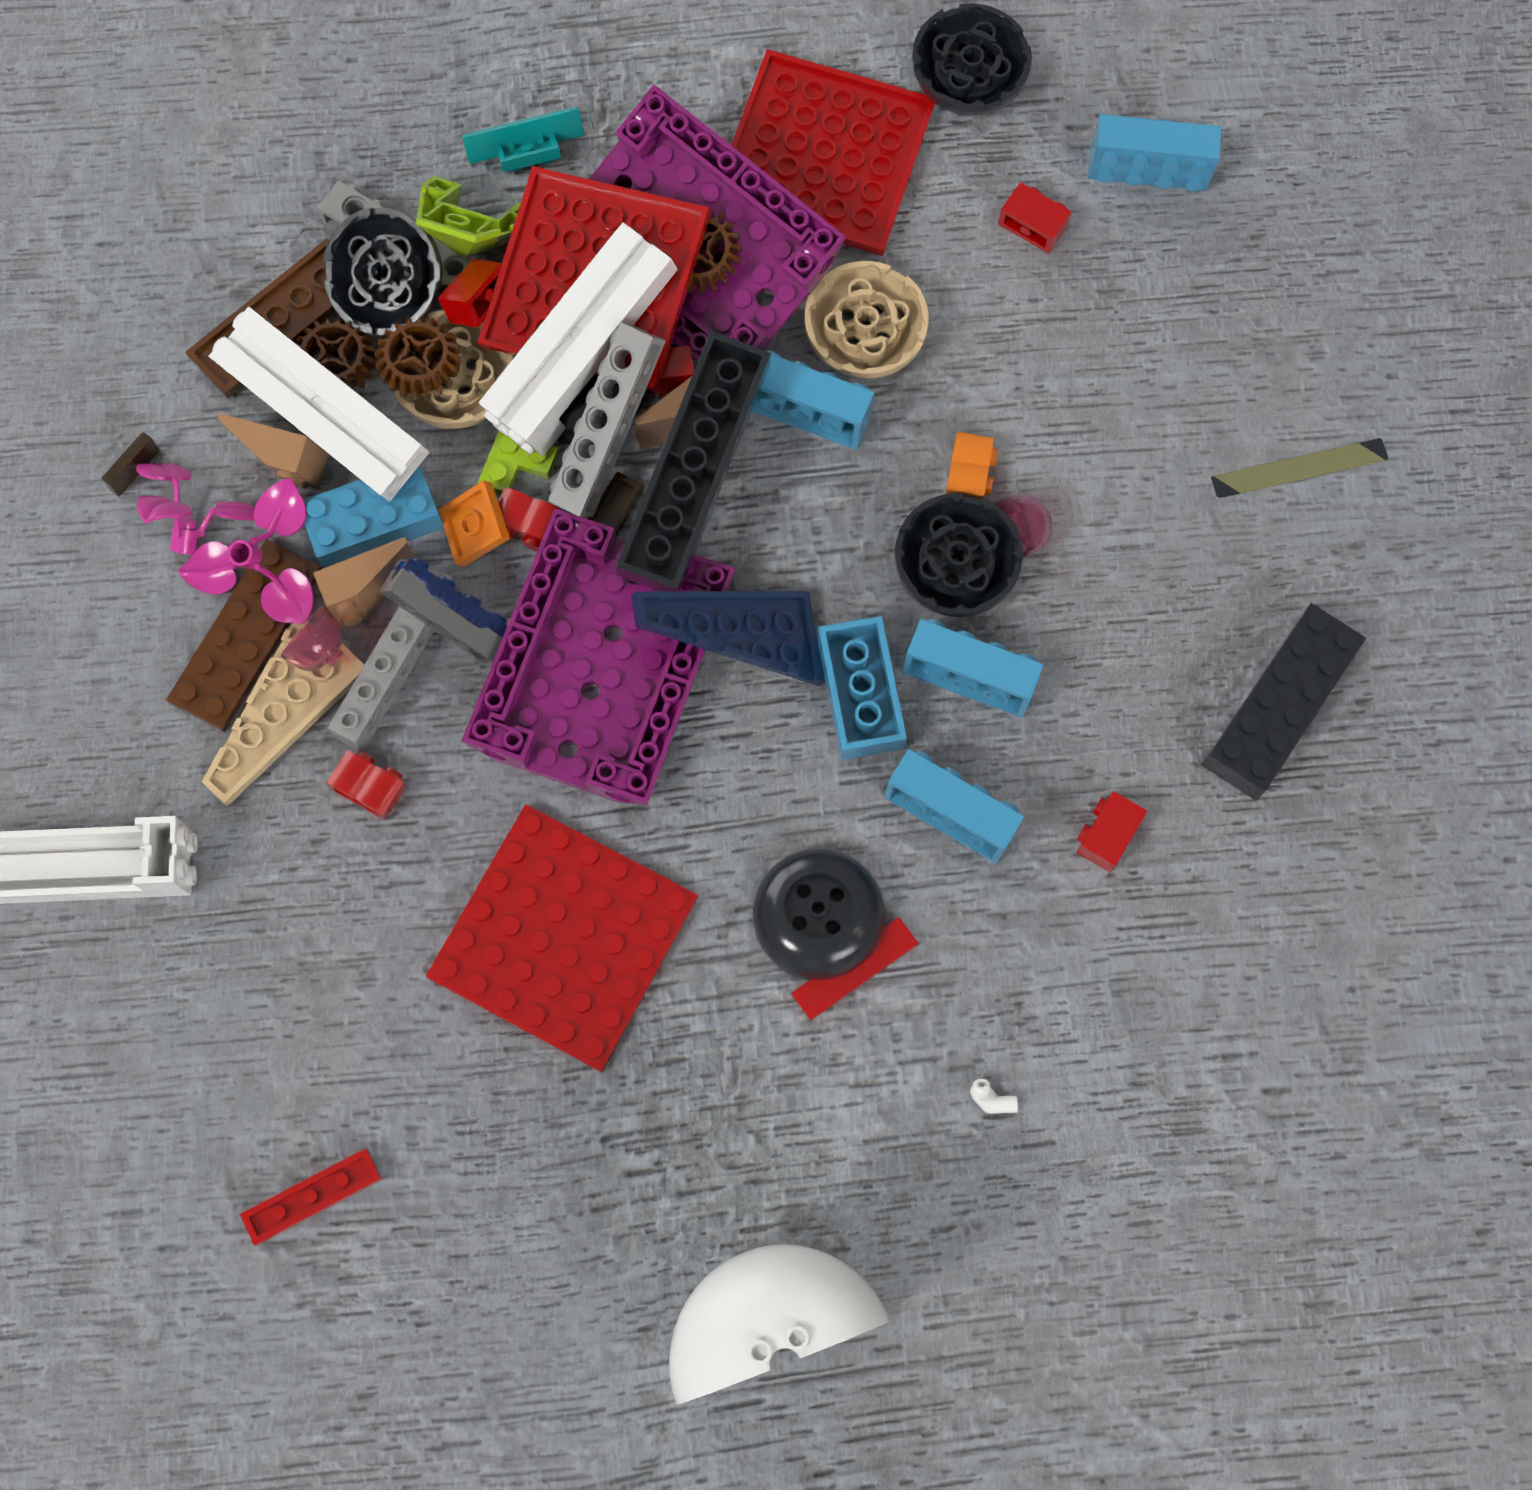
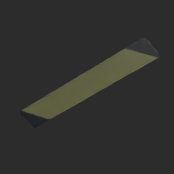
M1378 438L1214 475L1211 477L1216 496L1220 499L1387 461L1388 455L1382 439Z

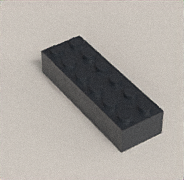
M1310 603L1201 765L1256 801L1267 790L1366 640V637L1318 606Z

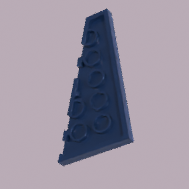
M636 591L631 595L636 628L816 686L825 683L809 591Z

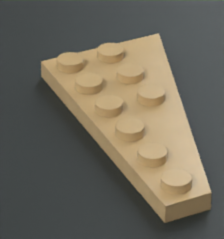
M312 614L306 623H292L289 630H285L279 648L274 657L269 659L246 701L247 705L240 718L237 717L232 726L233 731L224 747L219 749L202 780V783L226 806L230 805L351 689L364 667V664Z

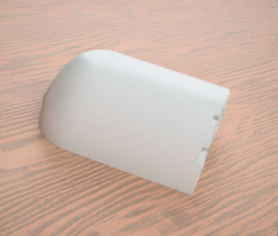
M770 1245L745 1251L728 1259L711 1271L697 1285L680 1312L672 1336L669 1357L670 1380L675 1403L678 1405L770 1371V1359L774 1352L779 1349H792L798 1354L799 1358H803L882 1326L891 1320L881 1300L867 1281L850 1266L832 1255L817 1249L797 1245Z

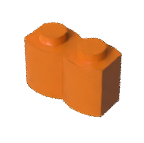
M957 431L945 494L964 493L963 496L982 500L984 495L990 496L993 477L988 476L989 466L995 467L998 455V448H993L994 438Z

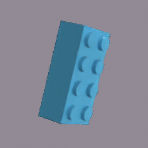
M1100 114L1090 145L1088 179H1094L1099 182H1124L1133 186L1140 184L1153 185L1163 189L1170 187L1182 188L1192 192L1207 191L1220 159L1221 126Z
M767 350V352L771 353L770 367L752 412L858 450L871 419L874 392L870 391L863 384H851L840 380L833 373H821L811 369L803 362H791L781 358L779 354Z
M420 465L390 502L361 479L304 499L307 511L304 524L316 557L323 569L403 537L408 542L444 529Z
M882 616L819 626L817 641L840 761L904 750L907 736Z
M920 619L908 648L902 673L1022 718L1032 698L1044 664L1037 662L1038 660L1029 654L1020 653L1017 655L1009 652L1005 646L999 643L989 642L987 644L979 641L969 632H955L947 629L943 623L937 620L928 619L925 621Z
M908 749L888 781L884 798L997 864L1024 818L1019 813L1020 810L1010 802L1002 801L1001 803L990 797L991 793L981 785L973 784L972 786L961 780L962 776L957 771L949 767L942 769L932 763L933 759L926 753L919 750L913 752Z

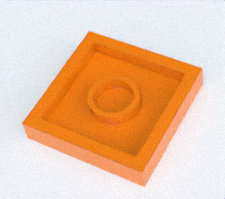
M483 480L438 509L456 566L465 567L510 539L492 482Z

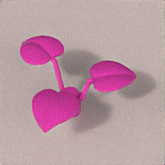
M144 463L136 466V471L145 478L160 481L170 480L173 484V502L166 497L144 495L138 497L136 503L137 511L145 524L158 519L174 518L170 550L186 555L193 554L196 551L198 537H205V530L215 515L226 519L254 521L255 506L238 501H220L216 503V507L209 510L201 526L198 527L196 525L197 521L189 518L193 513L192 508L187 504L180 503L179 480H191V472L188 469L171 463Z
M287 478L267 489L255 505L254 522L260 528L269 529L266 533L257 537H250L249 542L236 540L229 547L221 542L205 543L178 570V574L188 584L202 592L221 595L232 590L237 584V574L234 569L239 566L247 569L254 568L273 581L264 587L261 594V605L265 613L279 622L304 624L308 621L314 604L311 583L303 573L292 568L285 569L279 577L260 564L262 561V551L257 545L259 542L272 537L274 532L284 537L292 536L300 531L306 521L307 511L305 502L295 482Z

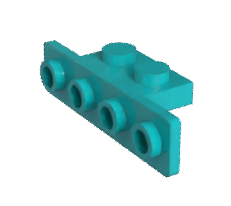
M572 107L462 135L469 163L472 164L498 157L502 171L507 172L519 171L524 167L535 164H548L555 159L561 158L557 142L581 137L584 135L579 108Z

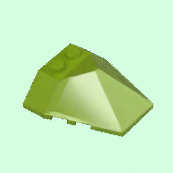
M432 176L422 183L416 225L458 256L465 258L509 242L521 202H518L497 219L459 207L462 184L437 176Z

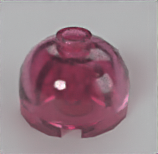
M1017 494L1005 497L995 503L1009 516L1017 528L1022 542L1023 558L1029 557L1045 547L1051 537L1052 518L1048 509L1039 499L1031 495Z
M321 606L307 620L309 622L296 633L281 655L291 665L300 670L308 672L318 671L326 664L332 668L344 653L339 649L344 640L343 629L339 621Z

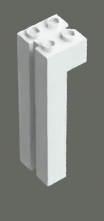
M622 222L478 402L486 410L483 416L500 432L513 439L528 454L531 455L533 451H536L543 457L566 429L559 420L560 416L596 373L601 361L607 356L611 346L610 339L613 331L619 327L620 322L634 325L678 270L672 259L653 244L650 245L641 235Z
M248 306L244 312H241L234 319L233 327L235 330L228 338L224 336L216 341L209 357L390 502L430 452Z
M176 816L136 817V826L1 831L0 904L191 895L192 886L196 885L197 872L195 866H190V857H193V853L197 852V835Z

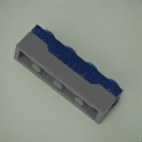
M416 557L398 559L393 568L394 570L390 572L379 593L481 663H493L507 628L505 624L507 620L496 612L484 610L480 607L481 602L474 596L467 593L463 595L454 589L456 585L450 579L442 575L437 577L428 570L429 565Z

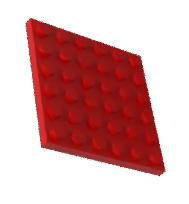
M767 49L731 146L845 235L846 239L843 245L883 256L935 103L925 94Z
M532 166L477 343L483 348L516 356L623 222L641 235L650 245L653 244L669 256L678 269L634 324V326L666 340L646 388L657 392L711 215L709 207ZM630 353L625 357L626 367H629L632 361ZM598 370L593 376H599Z
M525 804L425 977L602 1073L699 897L690 890Z

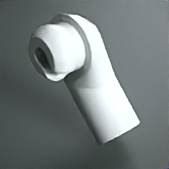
M986 1079L974 1081L970 1093L972 1099L984 1112L989 1114L1017 1113L1018 1102L1016 1095L998 1096L989 1086L990 1083Z

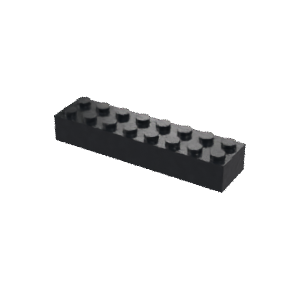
M710 330L617 561L616 572L618 576L657 591H681L770 367V352Z

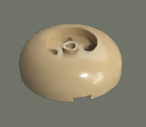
M874 261L847 263L825 274L813 292L810 293L805 308V329L808 341L821 361L832 370L856 379L886 377L909 364L918 354L924 343L929 322L925 298L919 287L909 276L904 277L892 270V266ZM876 309L882 311L883 313L879 315ZM849 311L854 317L852 320L846 321L842 319V315ZM881 333H886L890 336V338H886L884 336H877ZM850 339H857L859 340V343H857V345L850 344L848 341Z
M444 310L430 313L428 318H425V322L428 323L434 318L438 326L444 323L448 328V333L452 332L455 335L456 343L460 346L461 352L459 356L462 363L461 366L457 367L459 371L458 377H450L452 380L451 387L441 386L443 390L441 395L435 390L430 392V400L425 397L424 393L420 394L417 401L412 398L411 393L405 398L400 396L399 390L394 392L402 407L410 415L427 425L442 429H461L476 425L486 420L483 416L486 410L478 402L514 359L513 355L483 348L477 343L484 321L479 327L450 323ZM403 347V348L399 351V353H398L397 356H396L395 361H397V360H398V356L401 355V354L404 352L405 347ZM471 360H476V369L474 370L466 367L467 363ZM436 361L431 369L433 370L439 363ZM462 388L471 389L467 394L459 393Z

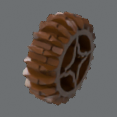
M710 209L711 215L706 230H711L713 233L708 232L704 235L700 247L702 250L705 249L708 260L699 253L694 267L703 266L709 271L692 274L687 290L689 293H693L696 286H698L700 293L705 294L707 285H710L714 292L717 291L718 286L716 282L720 280L722 284L727 285L729 281L725 275L728 273L731 276H736L737 271L732 265H739L742 262L741 257L736 255L743 251L742 245L736 243L741 239L739 232H732L735 228L734 224L731 221L725 223V216L722 213L714 218L712 209ZM724 240V255L717 264L713 255L719 248L718 244Z
M420 315L417 322H412V319L407 316L406 324L402 326L395 321L394 326L396 330L385 329L387 339H379L378 345L380 349L375 350L376 368L381 373L382 382L388 384L389 389L393 393L399 390L400 396L403 398L411 393L412 398L416 401L420 394L423 393L430 400V392L434 390L441 395L443 392L441 386L451 387L452 380L450 377H458L459 371L457 367L461 366L462 363L459 356L461 350L459 344L456 343L455 335L452 332L448 333V328L444 323L438 326L434 318L426 323L425 319ZM403 347H405L404 352H403L401 355H399V356H398V360L395 361L396 356H397V354L399 353V351H400ZM440 355H442V358H441L439 364L432 370V369H431L432 365H433L436 361H438V360H439L438 357H439Z
M327 316L326 324L321 325L320 322L315 320V328L313 330L305 327L306 337L297 336L296 341L299 347L312 358L319 350L320 355L315 359L352 390L356 386L364 389L365 382L363 379H372L373 374L371 370L376 369V361L374 359L376 358V349L373 347L374 342L371 336L360 331V327H352L351 320L346 324L341 316L336 323H333L332 319ZM358 349L357 358L354 364L350 366L349 361L354 356L353 353Z

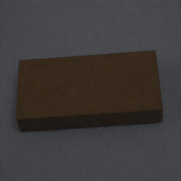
M144 432L141 433L101 479L111 492L120 497L139 475L136 471V466L138 464L150 463L160 452V449L150 436Z
M617 471L604 491L594 516L588 517V519L615 528L617 536L645 490L644 485Z

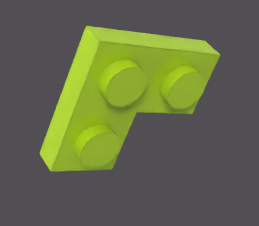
M499 431L477 483L483 480L492 482L495 493L501 495L505 487L512 489L519 470L549 479L559 454V448L552 445L543 457L536 451H533L530 455L518 446L513 439Z

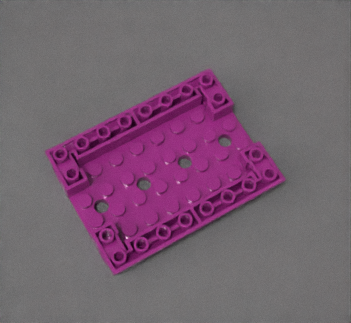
M653 84L617 129L615 134L619 140L589 179L617 185L619 180L628 178L632 180L631 189L709 207L714 212V218L722 213L725 216V223L731 221L735 227L732 232H739L741 237L736 243L741 244L743 247V251L736 254L741 257V264L732 265L736 269L737 274L736 276H731L727 273L725 276L729 283L724 285L719 280L716 282L718 290L715 292L710 285L706 286L705 294L700 293L698 286H696L693 293L687 291L672 341L679 347L690 346L691 355L696 361L700 358L710 330L765 350L829 271L846 236ZM711 230L705 231V234H707L708 232L713 233V231ZM723 240L718 244L719 248L714 254H724L725 241ZM700 248L699 253L708 260L705 249L702 250ZM698 266L694 268L693 273H704L709 270L703 266ZM762 291H770L774 295L773 302L768 306H760L757 303V296Z
M554 509L461 741L498 762L618 803L648 805L705 649L636 628L631 595L636 591L657 590L641 584H631L626 578L617 575L616 564L626 540L617 538L615 528ZM695 555L681 591H728L735 568ZM609 628H619L623 632L621 638L617 641L607 640L604 634ZM588 685H596L600 688V694L594 699H586L582 695L583 689ZM566 743L575 744L578 748L576 755L571 758L562 757L559 754L561 746Z

